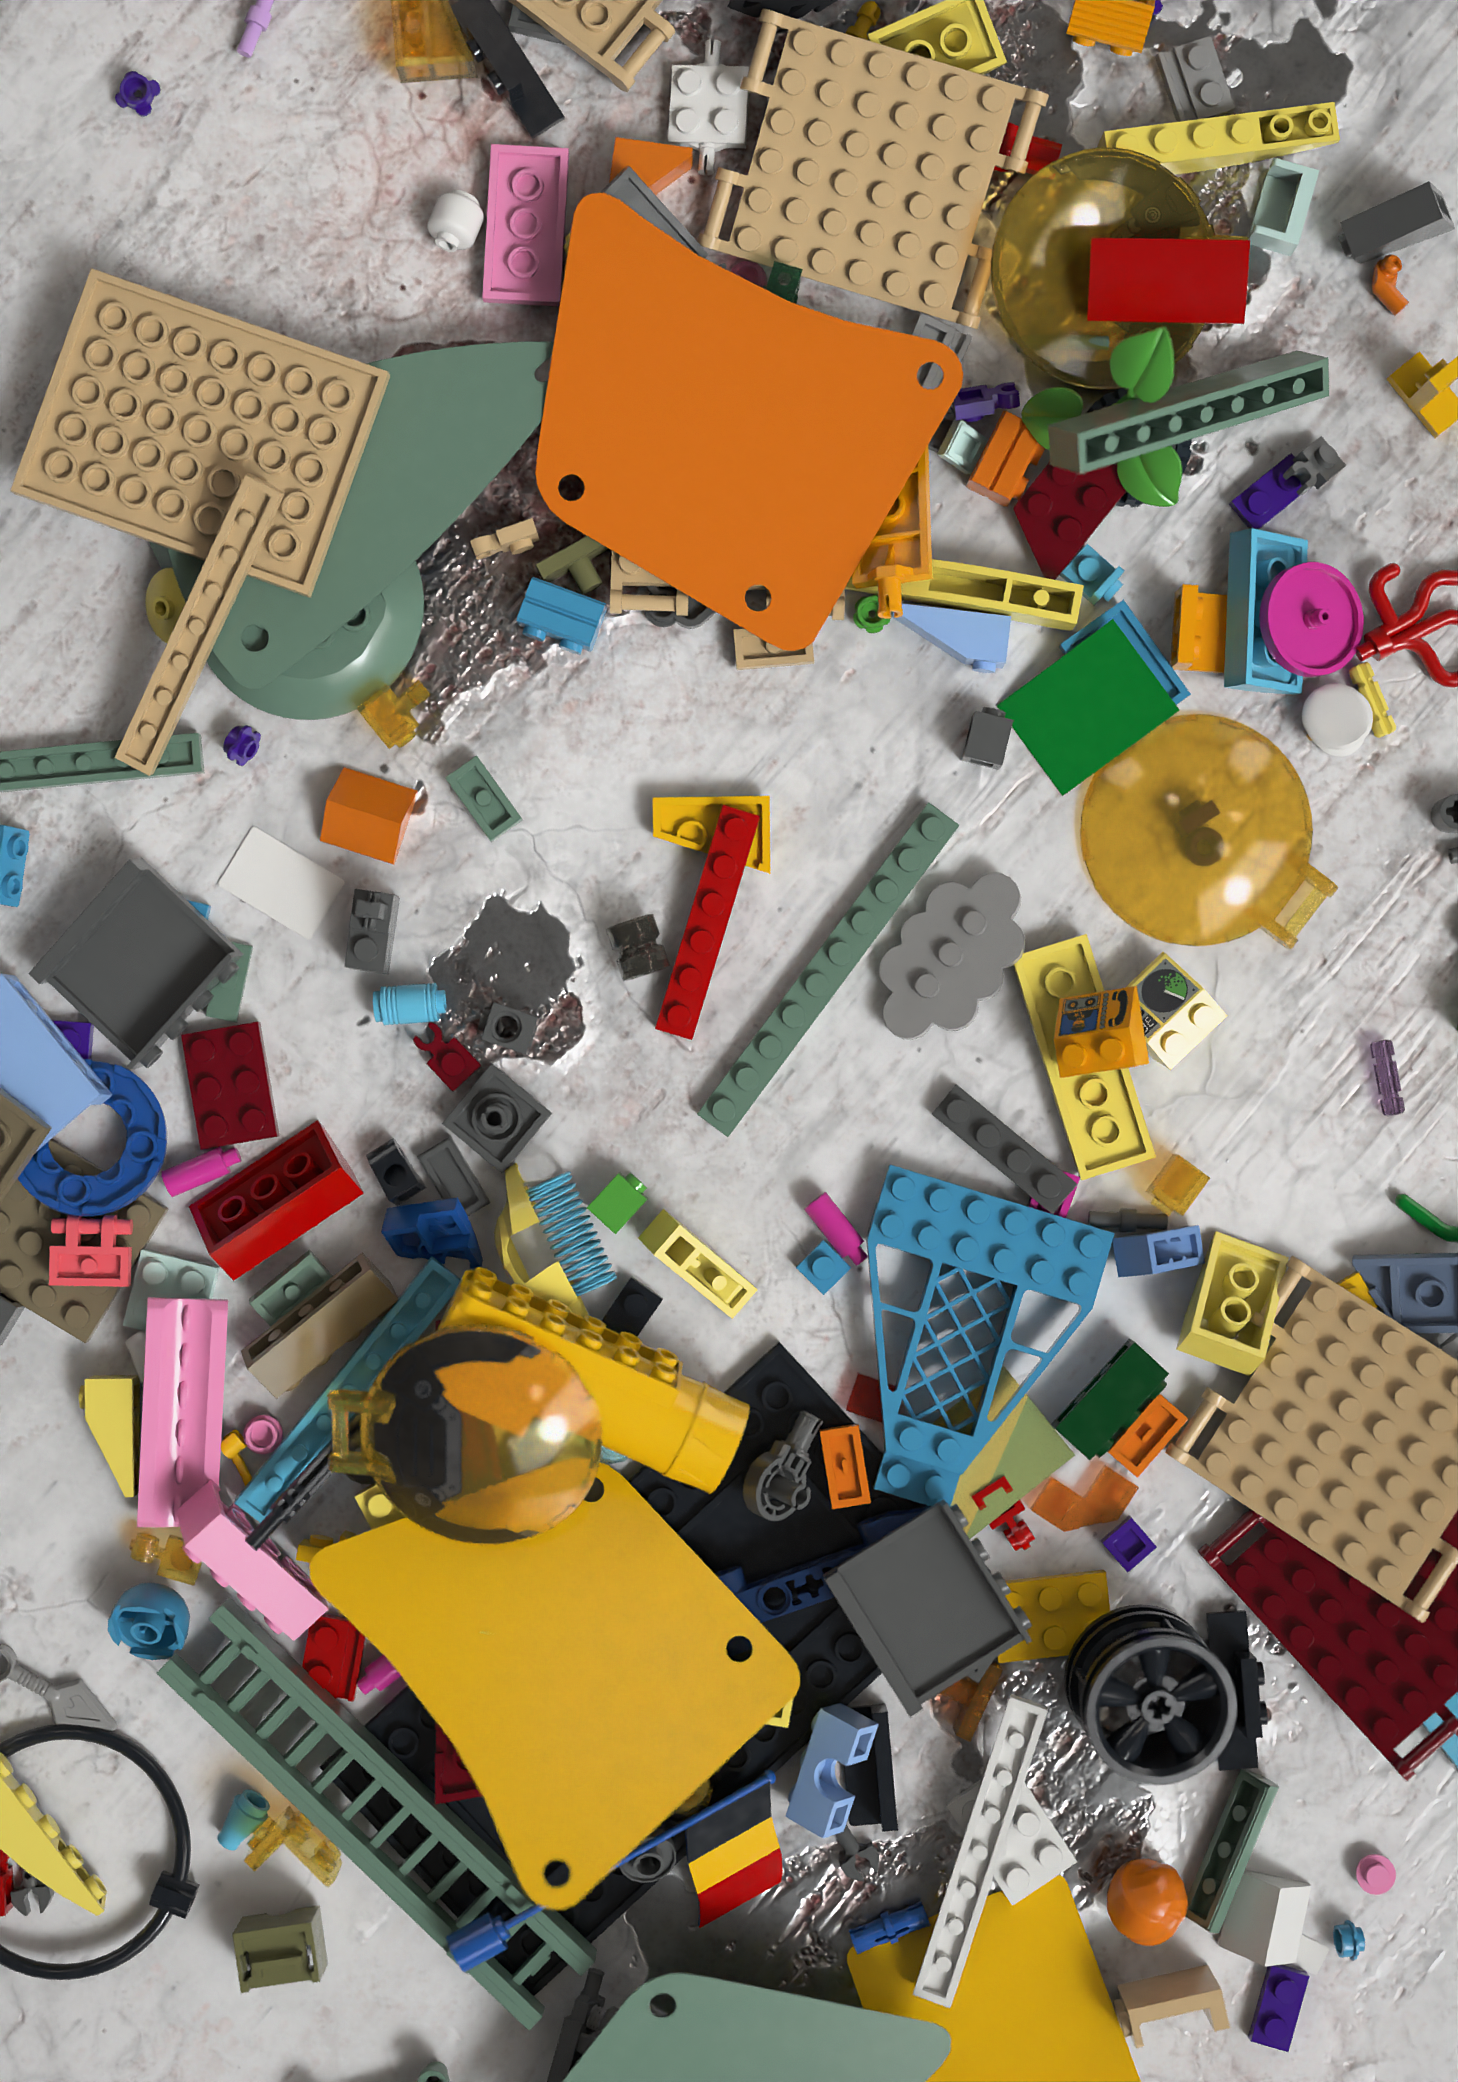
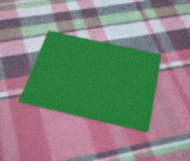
M1114 619L997 705L999 710L1006 712L1005 718L1013 720L1012 728L1062 796L1180 711Z

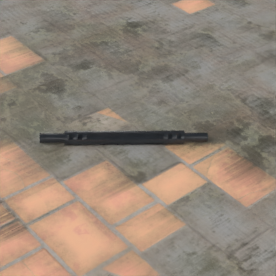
M380 1385L269 1507L271 1512L245 1540L254 1551H257L282 1522L287 1524L374 1428V1422H379L395 1405V1394L381 1390Z

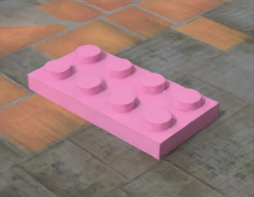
M491 144L483 302L560 307L569 148Z

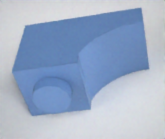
M1199 1225L1113 1238L1118 1277L1151 1275L1205 1264Z

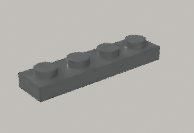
M957 1084L932 1113L935 1118L1052 1214L1055 1213L1078 1185Z

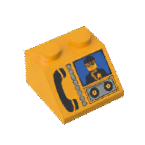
M1137 986L1060 998L1054 1034L1060 1078L1149 1064Z

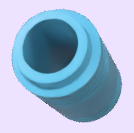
M437 983L383 986L380 988V991L373 992L375 1021L383 1022L384 1026L389 1024L425 1023L429 1021L438 1022L440 1020V1013H446L447 1011L445 990H438Z

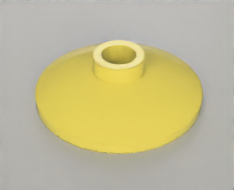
M172 567L164 568L153 576L147 587L145 597L148 621L155 634L165 643H168L186 604Z

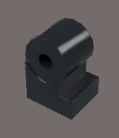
M394 1138L366 1155L386 1197L396 1206L426 1189L422 1179L416 1173L412 1164L410 1165L405 1153Z

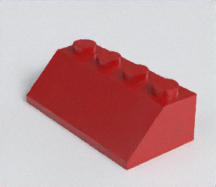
M317 1120L191 1204L189 1208L209 1255L234 1281L344 1206L350 1204L353 1200L364 1194L353 1170L323 1125Z

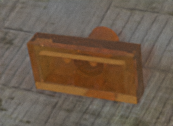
M992 1661L978 1683L976 1681L971 1683L961 1679L939 1693L962 1704L953 1729L956 1736L971 1742L1003 1671L1000 1663L997 1661Z

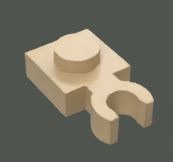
M533 518L498 529L494 534L475 538L470 542L477 560H480L500 551L504 553L511 550L512 554L526 552L534 547L533 542L540 539Z

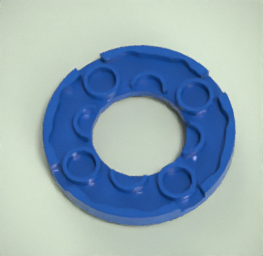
M84 1059L112 1093V1096L103 1104L112 1107L121 1116L126 1127V1147L121 1158L107 1171L95 1176H80L64 1170L54 1160L48 1141L33 1155L18 1177V1180L35 1199L53 1210L74 1216H97L111 1213L127 1206L149 1188L164 1162L168 1133L162 1108L154 1093L141 1078L117 1064L113 1065L92 1061V1059Z

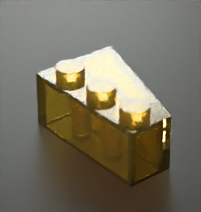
M391 0L395 63L401 83L478 78L474 59L448 0Z

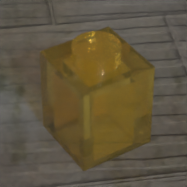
M1172 1154L1145 1192L1154 1197L1150 1204L1169 1217L1172 1212L1183 1216L1210 1180V1177L1180 1155Z

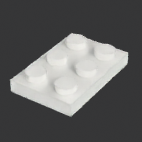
M982 1779L946 1803L947 1808L964 1834ZM1024 1782L994 1873V1879L1012 1906L1077 1863L1075 1856L1026 1782Z

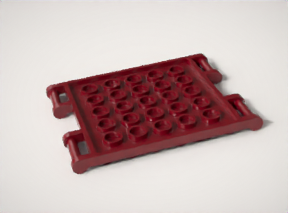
M1248 1508L1249 1510L1210 1545L1205 1543L1198 1550L1199 1554L1369 1739L1401 1777L1408 1782L1416 1775L1414 1770L1454 1734L1458 1736V1718L1445 1705L1458 1692V1564L1427 1609L1430 1614L1423 1623ZM1458 1510L1440 1536L1442 1540L1458 1549ZM1261 1522L1268 1530L1228 1566L1220 1557L1256 1524ZM1432 1548L1403 1593L1404 1596L1412 1601L1415 1599L1443 1554ZM1436 1713L1443 1722L1402 1758L1395 1748L1429 1717Z

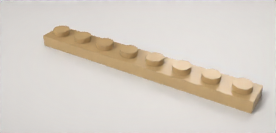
M245 474L115 755V758L148 776L154 774L285 492L251 474Z

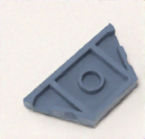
M1458 1253L1353 1255L1352 1264L1355 1270L1359 1271L1369 1288L1371 1297L1376 1305L1380 1306L1385 1315L1415 1334L1458 1333Z

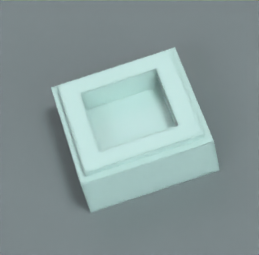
M954 420L937 455L963 473L972 474L989 439L962 420Z

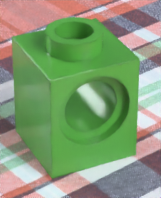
M619 1172L591 1202L587 1209L616 1234L647 1201L648 1198L643 1194L647 1187L631 1172L626 1177Z

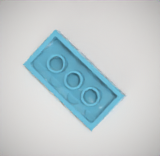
M1254 528L1230 533L1224 688L1275 694H1302L1303 676L1293 674L1284 669L1269 653L1262 638L1259 613L1262 597L1273 578L1289 567L1307 562L1308 540Z

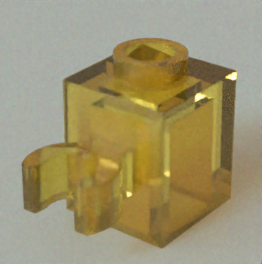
M419 680L409 686L398 697L386 684L359 705L357 710L389 749L394 745L401 748L416 736L417 733L414 729L420 725L409 711L426 700L431 694Z

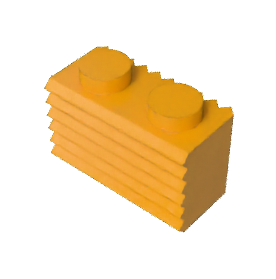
M1075 0L1066 34L1073 35L1072 40L1083 46L1092 47L1095 46V42L1111 45L1110 51L1118 55L1132 56L1133 51L1142 53L1155 8V0Z

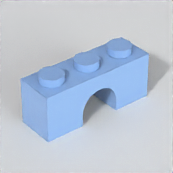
M842 1703L820 1708L812 1721L811 1729L813 1732L809 1745L800 1758L801 1769L797 1782L789 1792L788 1801L790 1803L785 1817L823 1839L844 1832L855 1795L844 1790L839 1785L835 1776V1765L837 1761L845 1766L867 1760L878 1723Z

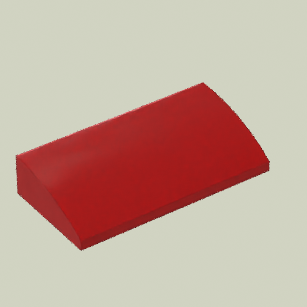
M1091 238L1087 322L1244 324L1250 240Z

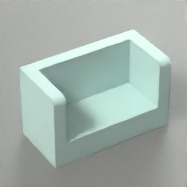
M1278 158L1273 159L1265 176L1247 240H1250V245L1287 256L1292 255L1299 244L1320 170Z

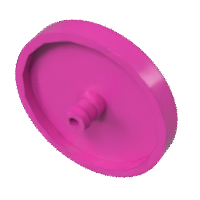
M1306 562L1289 567L1273 578L1262 597L1259 613L1262 638L1271 656L1287 671L1303 677H1317L1330 674L1344 667L1357 652L1356 647L1360 645L1364 628L1363 609L1354 586L1336 568L1319 562Z

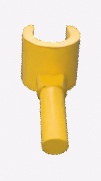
M234 1429L223 1437L221 1451L235 1464L246 1486L252 1479V1476L239 1452L247 1447L242 1434L237 1429Z

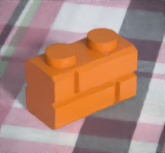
M1003 410L966 485L968 489L986 496L1004 507H1008L1012 497L1020 500L1030 480L1023 475L1029 463L1037 466L1045 450L1032 436L1023 423L1022 418Z

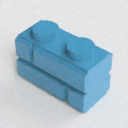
M532 577L516 621L519 626L524 627L522 632L524 635L539 641H544L546 636L560 641V648L581 655L582 649L589 652L593 650L607 611V606L604 602Z

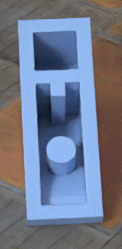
M903 603V615L901 617L895 618L894 612H892V618L961 663L973 665L972 670L975 672L995 673L996 668L1002 669L1006 663L1011 616Z

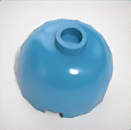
M140 1583L125 1591L116 1602L108 1619V1632L113 1642L118 1646L121 1641L130 1646L129 1653L136 1657L149 1660L168 1659L173 1656L174 1650H181L185 1644L190 1623L189 1609L184 1598L174 1589L158 1583Z

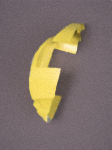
M515 1163L505 1170L507 1200L494 1229L495 1246L504 1271L512 1283L526 1286L534 1293V1296L545 1301L550 1299L557 1300L568 1306L570 1312L583 1318L589 1316L581 1297L576 1296L571 1287L574 1281H568L559 1261L547 1267L531 1280L510 1237L538 1223L539 1220L533 1209V1205L536 1203L529 1200L530 1197L526 1193L528 1186L523 1185L525 1181H523L518 1165Z

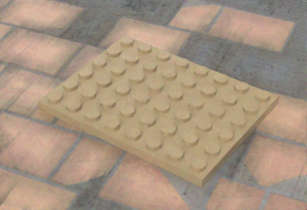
M91 268L10 491L15 495L206 561L245 474H251L285 492V495L247 576L311 598L388 385L390 374L388 371Z

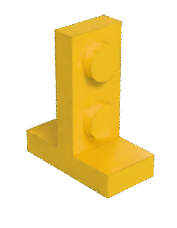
M1419 351L1386 379L1434 438H1437L1458 420V397L1449 388L1458 379V356L1449 364L1443 358L1432 367Z

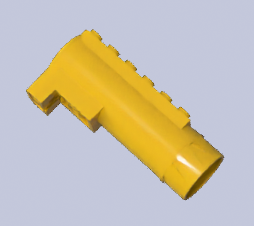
M476 1267L475 1270H466L434 1337L458 1331L495 1332L520 1339L541 1349L543 1352L532 1359L518 1355L509 1364L471 1362L456 1364L435 1371L446 1388L442 1395L453 1406L521 1437H524L533 1416L642 1463L665 1477L691 1485L709 1494L717 1488L733 1459L743 1435L750 1410L749 1404L719 1391L704 1381L700 1382L682 1375L683 1362L678 1360V1357L667 1349L657 1348L655 1350L642 1344V1341L631 1333L621 1332L619 1334L606 1328L605 1323L595 1317L585 1316L583 1318L570 1312L568 1306L562 1302L552 1299L545 1301L536 1297L524 1285L517 1283L509 1285L498 1280L497 1276L488 1269Z

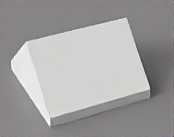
M1245 1870L1222 1924L1218 1946L1262 1966L1295 1963L1311 1885L1309 1883Z

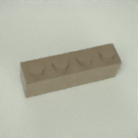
M362 1252L241 1350L247 1370L276 1399L283 1393L295 1389L305 1375L315 1367H320L327 1363L337 1349L346 1342L355 1340L362 1333L364 1327L377 1317H382L390 1311L393 1304L399 1300L391 1282Z

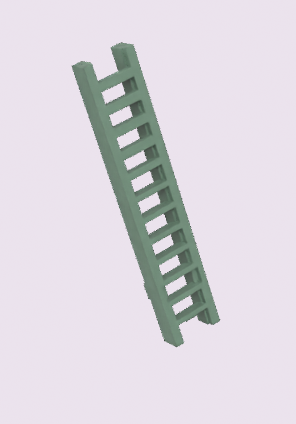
M230 1597L208 1618L231 1640L218 1655L198 1674L175 1653L157 1672L180 1697L432 1937L456 1964L457 1962L450 1951L446 1936L472 1922L496 1895L515 1913L514 1916L537 1904L522 1888L515 1870L445 1803L435 1804V1794L325 1688L323 1689L308 1675V1672ZM242 1652L249 1661L252 1660L259 1668L226 1701L210 1685ZM272 1679L287 1696L254 1728L238 1712ZM300 1706L315 1723L283 1756L267 1739ZM328 1733L343 1750L311 1783L295 1766ZM355 1759L374 1779L341 1812L322 1792ZM383 1786L402 1806L370 1839L351 1819ZM412 1814L431 1833L398 1866L379 1846ZM440 1841L459 1860L426 1893L407 1874ZM469 1868L487 1888L454 1920L436 1901ZM545 1908L508 1929L512 1937L526 1923L544 1940L512 1975L494 1957L465 1972L466 1974L469 1973L528 2031L543 2017L545 2006L522 1985L530 1974L534 1976L551 1958L550 1953L553 1950L580 1976L594 1964L597 1949L555 1909Z

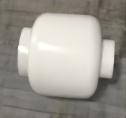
M453 190L451 193H445L438 197L427 227L439 248L448 252L465 250L473 246L484 220V215L479 207L478 200L465 191Z

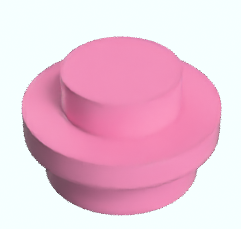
M258 1415L252 1418L244 1428L243 1437L245 1444L251 1451L257 1454L273 1452L283 1439L281 1424L277 1419L269 1415Z
M1370 1854L1362 1858L1358 1863L1356 1879L1364 1891L1379 1895L1392 1888L1396 1879V1871L1391 1861L1385 1856Z

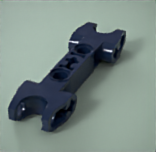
M929 1506L887 1511L867 1518L856 1524L862 1541L861 1544L748 1584L740 1565L720 1570L714 1574L755 1618L762 1623L834 1598V1594L824 1579V1573L928 1509ZM812 1574L815 1580L822 1579L817 1582V1590L811 1591L808 1586L796 1589L798 1598L792 1599L791 1587L787 1581L794 1580V1587L796 1588L806 1583L805 1576ZM771 1587L781 1588L786 1594L783 1602L778 1605L768 1604L764 1600L763 1595ZM743 1636L732 1637L726 1645L728 1656H735L753 1649L751 1642Z

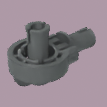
M801 1410L786 1440H775L770 1451L762 1454L753 1462L746 1474L743 1486L744 1501L752 1513L770 1521H779L791 1515L796 1509L799 1510L806 1507L811 1498L810 1488L806 1486L805 1473L811 1464L807 1451L823 1424L822 1420ZM775 1498V1499L779 1500V1502H778V1501H775V1500H772L771 1502H769V1500Z

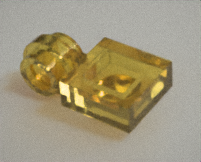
M137 1533L136 1539H131L129 1549L131 1550L130 1557L143 1563H153L154 1558L160 1559L161 1562L156 1575L195 1586L202 1561L197 1564L186 1555L182 1548L184 1545L183 1538L170 1534L165 1549L158 1545L160 1539L150 1534Z

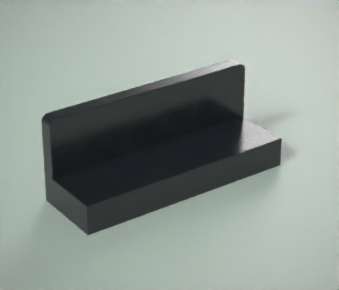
M886 1704L849 1707L878 1723L867 1760L849 1766L844 1765L846 1791L855 1795L849 1814V1824L851 1826L881 1824L882 1832L897 1831L898 1823Z

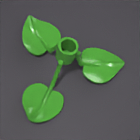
M1166 327L1130 336L1115 347L1110 358L1111 374L1119 386L1129 390L1126 395L1111 406L1137 398L1152 403L1161 399L1168 392L1173 379L1174 356L1172 343ZM1048 388L1037 393L1027 401L1021 412L1022 421L1035 440L1045 449L1050 450L1048 425L1080 416L1083 410V401L1077 392L1069 388ZM1172 446L1117 463V472L1122 486L1137 500L1158 507H1170L1178 503L1182 480V465L1179 455Z

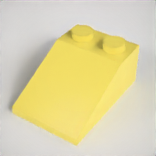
M944 0L868 34L869 41L981 75L1007 63L984 0Z
M1215 1231L1205 1257V1264L1202 1265L1184 1317L1176 1350L1250 1376L1266 1357L1280 1298L1277 1294V1288L1286 1272V1264L1289 1257ZM1269 1299L1264 1315L1265 1318L1260 1328L1250 1322L1255 1312L1260 1313Z

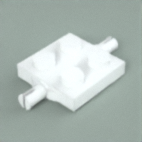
M711 39L705 41L704 63L698 65H672L668 143L669 145L690 147L699 151L698 173L701 175H705V171H707L708 175L714 174L715 152L726 148L746 149L749 92L740 89L743 76H748L749 66H726L721 64V41L715 39L713 45Z

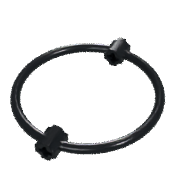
M47 1725L17 1734L0 1743V1753L8 1758L27 1747L55 1740L87 1741L117 1751L133 1761L153 1781L167 1805L175 1836L173 1873L162 1871L149 1902V1905L158 1908L148 1924L133 1939L120 1948L93 1960L80 1963L55 1964L23 1957L0 1944V1964L15 1972L47 1980L82 1979L112 1970L135 1957L155 1940L173 1915L186 1919L200 1884L187 1880L191 1858V1839L187 1814L175 1785L158 1762L141 1747L114 1732L81 1725Z

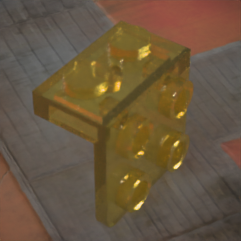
M290 1806L275 1820L268 1816L252 1833L253 1836L247 1842L250 1849L243 1860L255 1872L284 1844L326 1887H330L335 1882L343 1863L338 1847L327 1838L322 1840L312 1830L314 1828L313 1823L299 1810L295 1812Z

